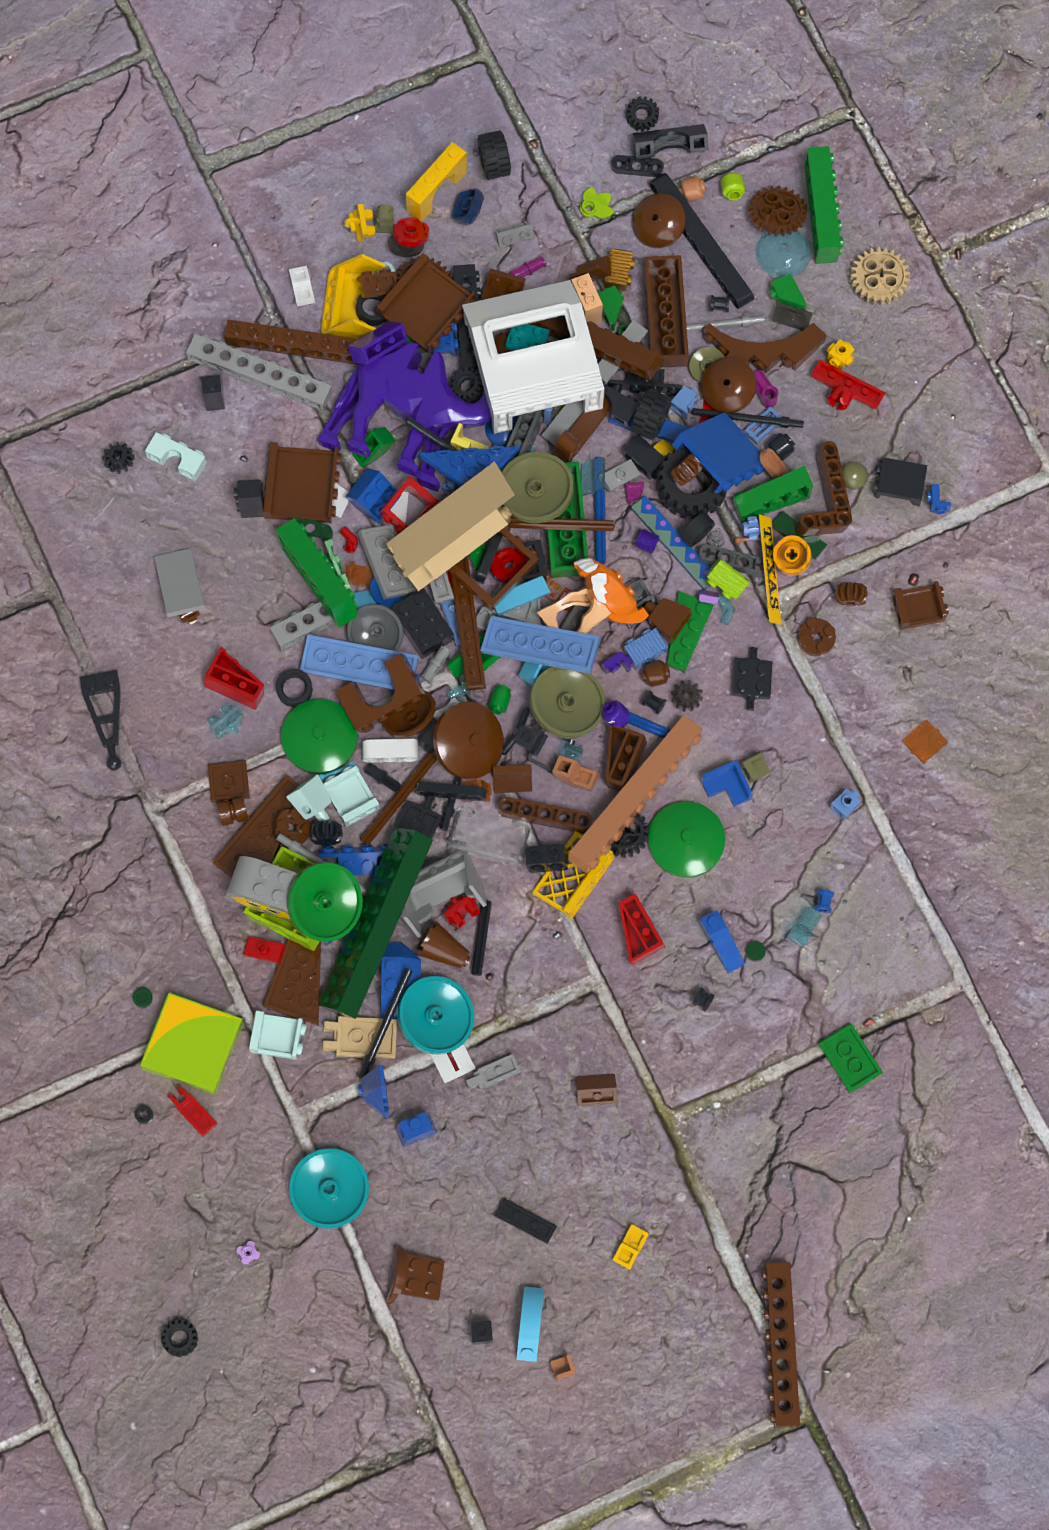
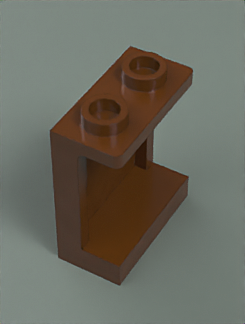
M938 581L929 586L903 591L902 588L893 590L892 598L900 630L945 622L949 610L947 604L943 602L944 590L942 586H939Z

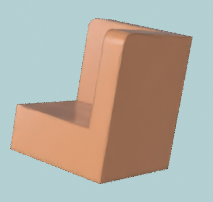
M570 1354L550 1361L556 1381L576 1375Z

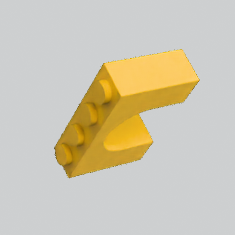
M453 142L445 149L406 193L407 214L419 219L420 222L427 218L433 211V197L444 180L447 178L456 185L467 173L466 151Z

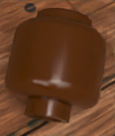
M661 660L645 664V671H642L643 681L648 682L651 687L666 684L668 678H671L668 664H664Z

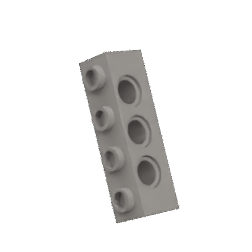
M320 602L317 604L312 603L301 612L296 611L289 618L283 621L278 620L272 624V627H270L271 634L281 652L305 641L307 635L315 636L336 625L329 614L326 616L320 614L321 611L325 610ZM307 618L313 619V622L311 624H305L304 620ZM289 627H295L296 631L293 633H289L287 629Z

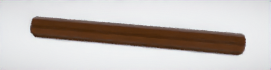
M511 517L512 520L507 525L509 528L587 531H614L615 528L614 520L562 518L533 524Z
M431 753L426 755L362 835L360 841L364 845H368L374 840L416 787L417 782L421 781L437 761L435 755Z

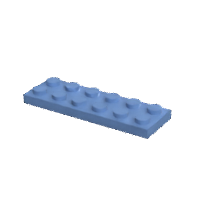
M491 616L481 652L483 654L591 674L601 639L600 636Z
M307 635L300 670L306 674L395 690L394 681L384 662L401 653L406 655L416 674L419 656Z

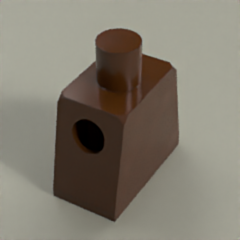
M662 598L658 605L648 601L644 607L646 612L651 614L648 618L650 626L654 629L657 628L659 633L670 643L675 641L692 616L691 608L666 598Z

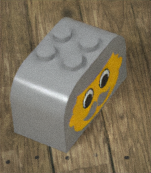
M240 856L224 899L292 922L288 914L287 897L290 886L298 873L256 858Z

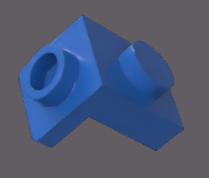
M932 484L926 494V500L930 502V512H935L936 514L949 512L951 502H940L939 484Z

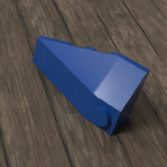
M379 1065L361 1078L362 1084L358 1085L359 1096H363L364 1102L387 1119L390 1117L383 1065Z

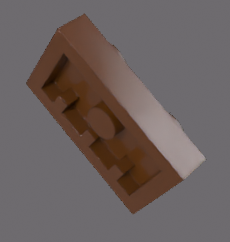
M390 269L380 270L376 274H372V271H365L356 278L357 282H360L362 298L387 296L398 283L396 271L390 272Z

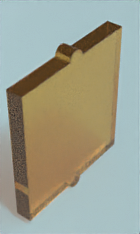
M928 720L924 721L902 741L910 749L911 754L915 755L923 764L948 744V741L939 733V729H935Z

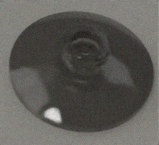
M393 235L388 240L389 250L400 257H413L420 254L424 249V244L416 247L400 245L394 240Z

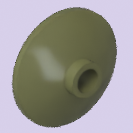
M704 347L697 350L689 363L692 376L701 382L706 371V365L725 358L722 352L713 347Z

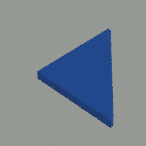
M521 446L488 447V449L467 448L460 451L440 450L433 453L420 452L419 458L461 487L493 462L502 470L520 451Z

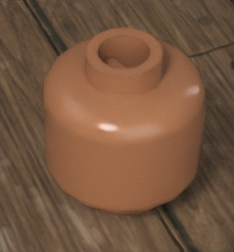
M697 175L683 179L681 182L682 187H679V191L688 202L702 199L704 193L707 192L703 178L700 179Z

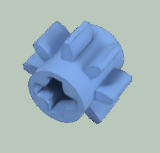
M757 516L748 517L747 522H743V536H748L749 540H758V535H761L760 521L757 520Z

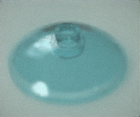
M792 230L791 235L785 232L784 237L781 233H778L777 237H775L773 232L770 235H767L766 232L758 241L756 257L760 267L769 275L781 278L791 273L792 277H795L808 266L811 248L806 237L799 231L795 232ZM786 245L788 248L783 249L781 246Z

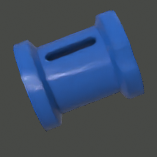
M819 889L817 891V905L814 906V910L821 913H831L832 908H830L834 892Z

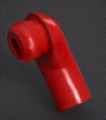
M344 527L340 531V534L346 539L344 550L347 553H354L357 549L358 538L350 529Z

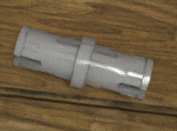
M441 645L433 659L429 660V665L420 677L424 681L431 683L437 672L443 668L442 665L451 651Z

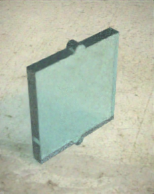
M605 458L591 459L590 462L580 465L582 496L595 494V492L605 489Z

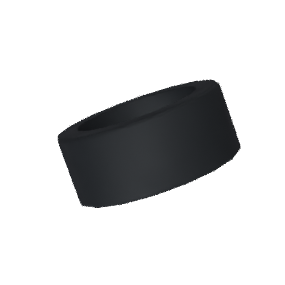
M360 294L355 308L359 320L366 322L370 326H378L384 323L386 320L381 316L367 314L363 310V303L368 299H376L381 302L386 296L362 298Z
M703 512L691 520L679 536L689 547H693L707 536L713 529L715 522L706 512Z
M287 670L277 679V695L286 706L296 707L309 701L313 692L312 682L308 674L302 670ZM290 678H299L305 683V693L299 698H289L283 691L284 683Z

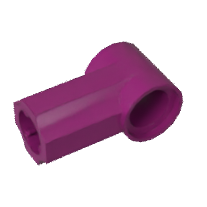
M757 370L754 372L757 382L756 393L764 407L769 408L771 406L773 408L777 404L778 389L772 386L762 370ZM771 395L773 398L769 399L766 396Z

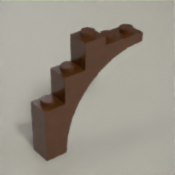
M710 323L703 329L705 341L709 344L712 343L726 356L725 358H737L748 365L754 362V366L765 373L773 368L781 359L787 368H792L795 371L825 343L827 336L814 323L790 338L766 343L747 342L733 338L719 331Z

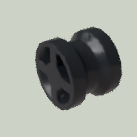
M701 988L692 1004L700 1006L706 1012L715 995L709 994L704 988Z

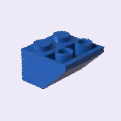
M367 468L345 497L356 509L380 524L382 519L378 511L396 488L380 471Z

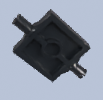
M750 647V658L735 657L732 696L747 699L746 710L754 711L755 700H769L771 698L773 661L757 659V647Z
M427 795L423 805L415 804L408 800L395 827L416 830L433 839L443 818L442 815L435 813L430 808L435 798Z

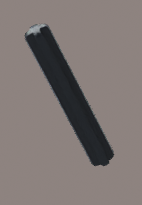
M486 900V906L483 907L481 905L471 970V974L474 976L482 975L492 902Z

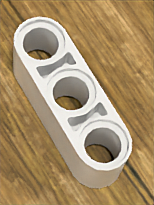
M365 740L362 742L363 762L417 761L418 740Z

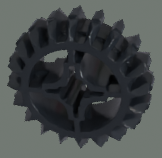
M637 813L633 817V823L637 825L640 834L636 833L631 827L626 828L627 833L623 835L622 840L620 838L617 844L614 842L611 844L610 850L615 851V857L622 853V858L624 859L626 858V853H629V856L632 858L633 851L640 854L639 847L645 849L646 845L643 842L649 841L647 836L650 834V830H647L649 823H643L646 819L645 816L638 818L640 814ZM627 840H637L631 845L623 846Z

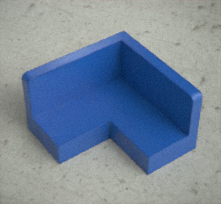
M737 760L701 776V784L708 798L726 791L733 807L752 799L753 793Z

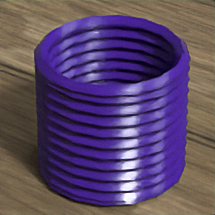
M643 528L637 537L635 547L652 554L659 541V535Z

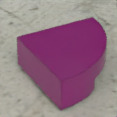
M644 482L625 484L627 503L636 501L642 495Z

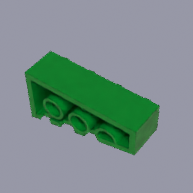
M804 465L751 490L739 492L733 498L732 504L740 523L748 520V517H759V515H765L810 499L813 483Z

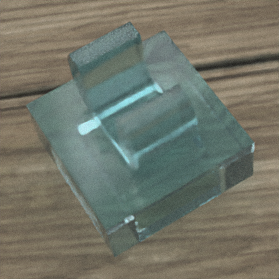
M565 743L561 756L580 763L584 749H582V745L576 747L570 743Z

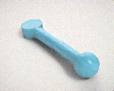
M349 762L348 766L324 775L320 774L319 777L321 781H324L325 778L340 773L349 766L355 767V763Z

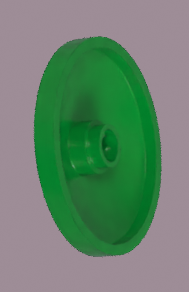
M313 699L296 706L288 714L282 726L281 742L286 757L295 767L307 773L327 774L340 769L351 759L357 747L358 733L343 706L331 700Z
M689 801L673 803L662 809L651 823L650 834L648 835L649 851L656 864L671 875L682 878L703 875L718 863L725 847L723 825L717 815L702 804Z
M325 862L316 863L303 869L293 880L287 897L288 914L295 928L305 937L323 942L334 941L348 934L358 922L363 904L361 888L354 875L341 865Z

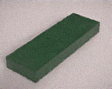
M782 511L772 523V528L784 537L790 535L801 537L809 545L812 558L816 560L827 547V544L816 535H799L795 529L797 521Z

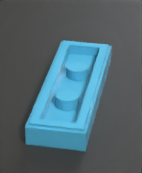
M543 576L515 587L495 607L498 616L549 595L550 591Z

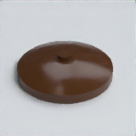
M463 702L449 707L441 714L434 729L433 745L438 761L447 772L458 778L475 779L487 775L493 770V766L498 764L502 756L504 736L501 725L492 711L479 703Z

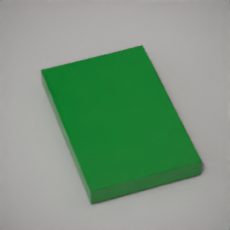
M852 1023L818 1043V1046L849 1094L883 1074V1071Z

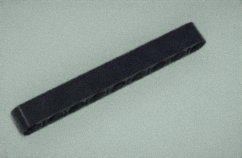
M663 173L651 180L649 185L654 194H669L682 204L686 213V225L683 235L725 294L730 296V301L733 305L740 309L754 300L752 291L669 175Z

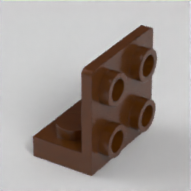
M491 268L481 300L523 291L526 279Z

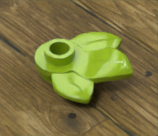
M593 187L588 188L583 194V202L580 205L581 214L588 218L593 216L600 219L610 217L614 213V210L609 207L611 193L597 194Z

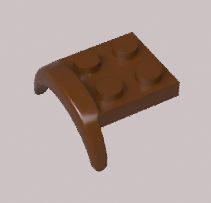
M394 1245L395 1269L386 1304H392L399 1294L439 1301L445 1261L406 1254L401 1245Z

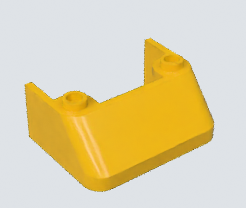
M360 254L330 269L321 324V332L323 334L360 339L377 329L362 320L359 321L356 315L355 308L358 297L361 294L360 282H357L356 278L365 271H372V274H374L375 271L385 268L384 263Z

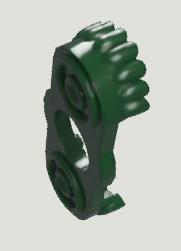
M295 518L305 528L309 524L316 526L314 532L306 533L308 537H319L323 541L333 538V530L329 525L311 519Z

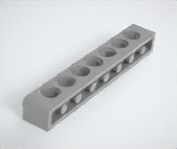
M194 334L186 351L189 361L323 412L332 395V386L327 381H318L309 374H300L293 368L281 367L272 360L266 361L256 354H247L238 347H229L226 343L213 341L203 334ZM206 350H213L210 354L205 353ZM224 356L230 357L228 360H222ZM242 362L247 363V365L244 367L239 366V364ZM258 369L264 370L262 373H256ZM276 375L281 376L279 380L273 379ZM292 382L299 383L297 386H290ZM313 388L315 392L308 393L307 390Z

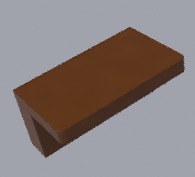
M604 256L577 266L576 273L569 275V279L589 273L593 282L610 276L611 258Z
M493 766L494 793L532 792V766Z
M615 1074L576 1077L578 1106L617 1104Z

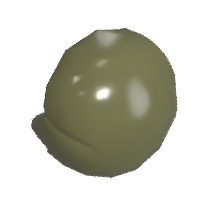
M848 462L842 466L846 488L856 490L866 484L868 471L864 465L858 462Z

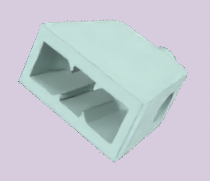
M318 774L303 782L286 796L304 819L307 820L314 815L318 821H327L330 818L324 808L331 803V799Z

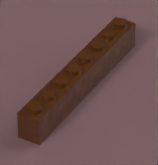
M564 315L528 323L529 325L550 330L549 335L559 340L570 338ZM586 321L596 357L651 381L662 365L659 353L656 350H649L639 342L629 341L623 335L618 336L607 328L603 329L592 321Z

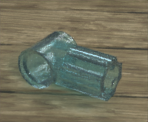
M808 907L798 923H795L787 938L804 948L812 935L811 932L822 915L815 909Z

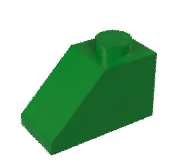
M791 273L771 281L768 291L771 299H775L777 305L800 313L805 312L807 304Z
M615 285L598 292L603 304L602 317L611 331L615 330L624 300L621 290H617Z
M386 427L374 429L366 438V444L371 452L370 456L366 458L356 453H352V455L361 467L365 468L386 454L396 440Z

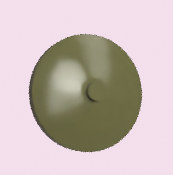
M545 452L522 454L509 462L502 471V474L515 493L512 498L502 505L503 507L506 506L512 513L511 516L517 520L533 524L548 522L561 515L572 500L574 493L572 474L567 465L552 454Z
M550 667L542 672L534 682L530 692L531 711L539 725L550 734L565 739L580 738L591 733L602 720V710L606 704L605 694L600 683L592 674Z

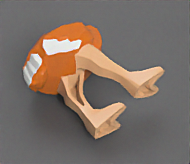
M592 558L580 559L574 562V568L577 569V573L585 578L584 587L578 591L568 592L559 601L536 612L546 626L558 628L556 616L559 611L572 605L590 607L582 616L580 627L577 632L588 634L594 626L605 618L616 623L634 624L643 622L649 616L642 606L637 609L636 600L633 597L635 593L629 586L621 582L624 579L619 572L614 569L610 570Z

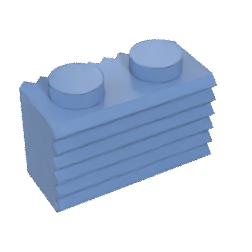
M657 628L653 630L647 629L641 634V637L636 640L635 638L628 640L624 646V654L630 657L635 670L668 651V645Z

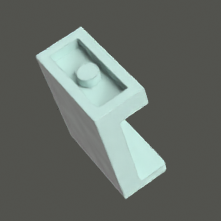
M357 766L345 768L342 774L330 776L323 784L346 827L380 809L377 799L373 797Z
M256 1011L249 1047L250 1053L297 1060L298 1055L302 1054L303 1043H300L301 1035L305 1036L306 1024H303V1018H285L266 1015L264 1012Z

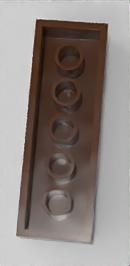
M681 255L644 257L643 271L649 350L654 349L659 353L662 361L660 368L685 367L688 365L689 352Z

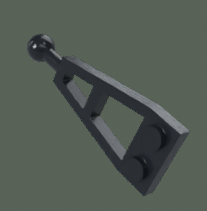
M113 670L79 678L82 695L104 748H108L109 758L106 761L108 769L116 771L122 765V761L116 755L115 746L119 745L121 687L118 671ZM114 691V714L97 717L89 696ZM113 723V738H105L101 728L102 724Z

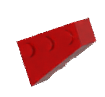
M221 646L204 676V687L256 710L264 696V684L250 671L245 670Z
M636 893L619 902L629 961L634 966L666 946Z

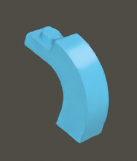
M524 1286L516 1360L537 1361L544 1296L543 1288Z

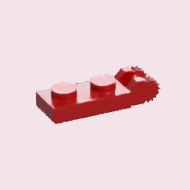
M179 1085L177 1090L186 1099L180 1104L171 1093L167 1097L195 1130L204 1137L217 1125V1122L191 1094L189 1095Z

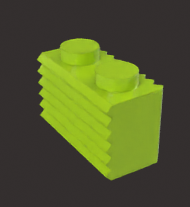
M720 557L705 574L708 578L707 582L714 588L720 587L723 590L721 593L729 600L731 598L737 600L750 584V581Z

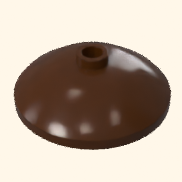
M656 193L646 197L638 204L634 211L632 221L634 233L643 244L652 248H664L672 245L680 238L686 225V213L682 204L675 197L665 193ZM658 215V219L654 221V216Z
M732 357L722 358L713 362L706 369L701 380V391L705 401L710 407L721 412L734 413L744 409L754 398L757 388L756 377L751 367L744 361ZM726 380H730V384L728 386L724 385V382Z
M425 691L426 695L422 697L423 700L415 705L410 704L404 712L400 714L394 713L389 716L390 719L384 723V727L391 736L396 738L410 737L422 731L430 723L436 710V701L429 692Z

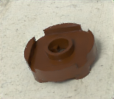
M819 618L808 619L802 624L798 632L797 639L801 646L800 648L810 656L817 657L825 653L827 654L835 644V628L826 620ZM818 633L822 640L818 639L816 642L812 635Z
M293 808L284 809L275 816L273 821L274 829L272 830L275 839L281 833L290 840H296L302 845L308 839L312 826L309 819H304L297 809ZM289 823L295 825V831H294V832H293V831H290V832H289V830H288V829L290 828V826L288 825Z

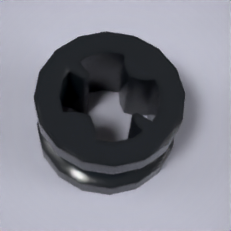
M143 1105L136 1109L135 1118L141 1124H149L154 1118V1113L150 1107ZM145 1110H148L149 1117L141 1120L140 1112L143 1113Z

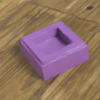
M700 591L699 601L718 604V592Z

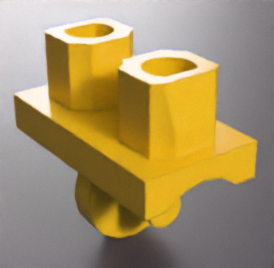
M358 204L357 209L348 215L349 218L344 221V225L350 228L351 232H356L357 242H363L365 238L375 235V226L366 225V221L373 219L372 209H366L363 204Z

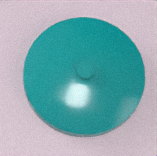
M429 976L414 982L403 993L397 1010L398 1024L405 1039L419 1051L432 1055L446 1054L459 1048L470 1036L474 1025V1008L470 997L459 984L445 977Z
M321 1149L310 1153L297 1164L291 1175L289 1194L295 1211L305 1222L321 1229H336L348 1225L362 1213L369 1197V1181L365 1169L354 1156L339 1149Z

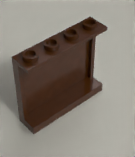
M423 253L377 306V314L387 322L403 323L407 337L414 343H418L427 353H430L432 349L436 350L443 336L447 337L450 334L453 324L461 321L464 316L462 305L476 302L475 292L469 293L430 263L429 257Z
M271 442L263 508L264 518L278 520L301 518L332 524V517H336V506H333L334 500L338 498V489L335 488V485L340 479V471H337V465H341L342 454L338 453V447H335V451L279 447L278 442Z

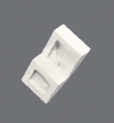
M307 265L289 269L297 307L315 303Z

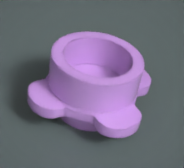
M248 1241L243 1247L239 1246L236 1250L237 1254H240L242 1258V1263L245 1265L260 1257V1253L256 1251L253 1241Z

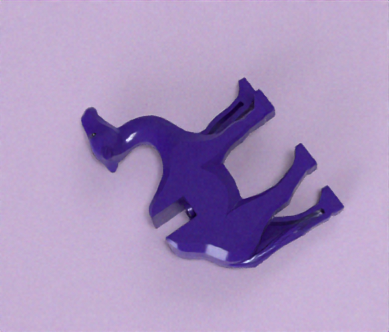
M408 342L384 354L368 365L359 364L354 369L344 390L336 400L335 410L325 425L323 432L320 433L318 442L320 446L335 451V447H338L339 452L341 447L338 435L343 426L353 418V436L347 444L348 449L366 458L369 457L371 452L366 444L368 425L383 403L404 419L411 417L443 440L450 430L458 427L459 423L463 424V428H476L483 426L492 418L485 391L481 399L475 403L463 401L449 387L443 356L435 350L424 374L417 370L422 361L420 346L418 343ZM411 428L407 444L397 463L398 470L417 477L418 483L421 486L438 492L441 486L439 480L435 477V468L423 461L420 472L414 460L417 452L424 445L425 438V453L440 451L442 447L414 428Z

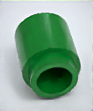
M497 685L493 689L488 708L494 714L501 715L506 713L511 698V689L503 685Z

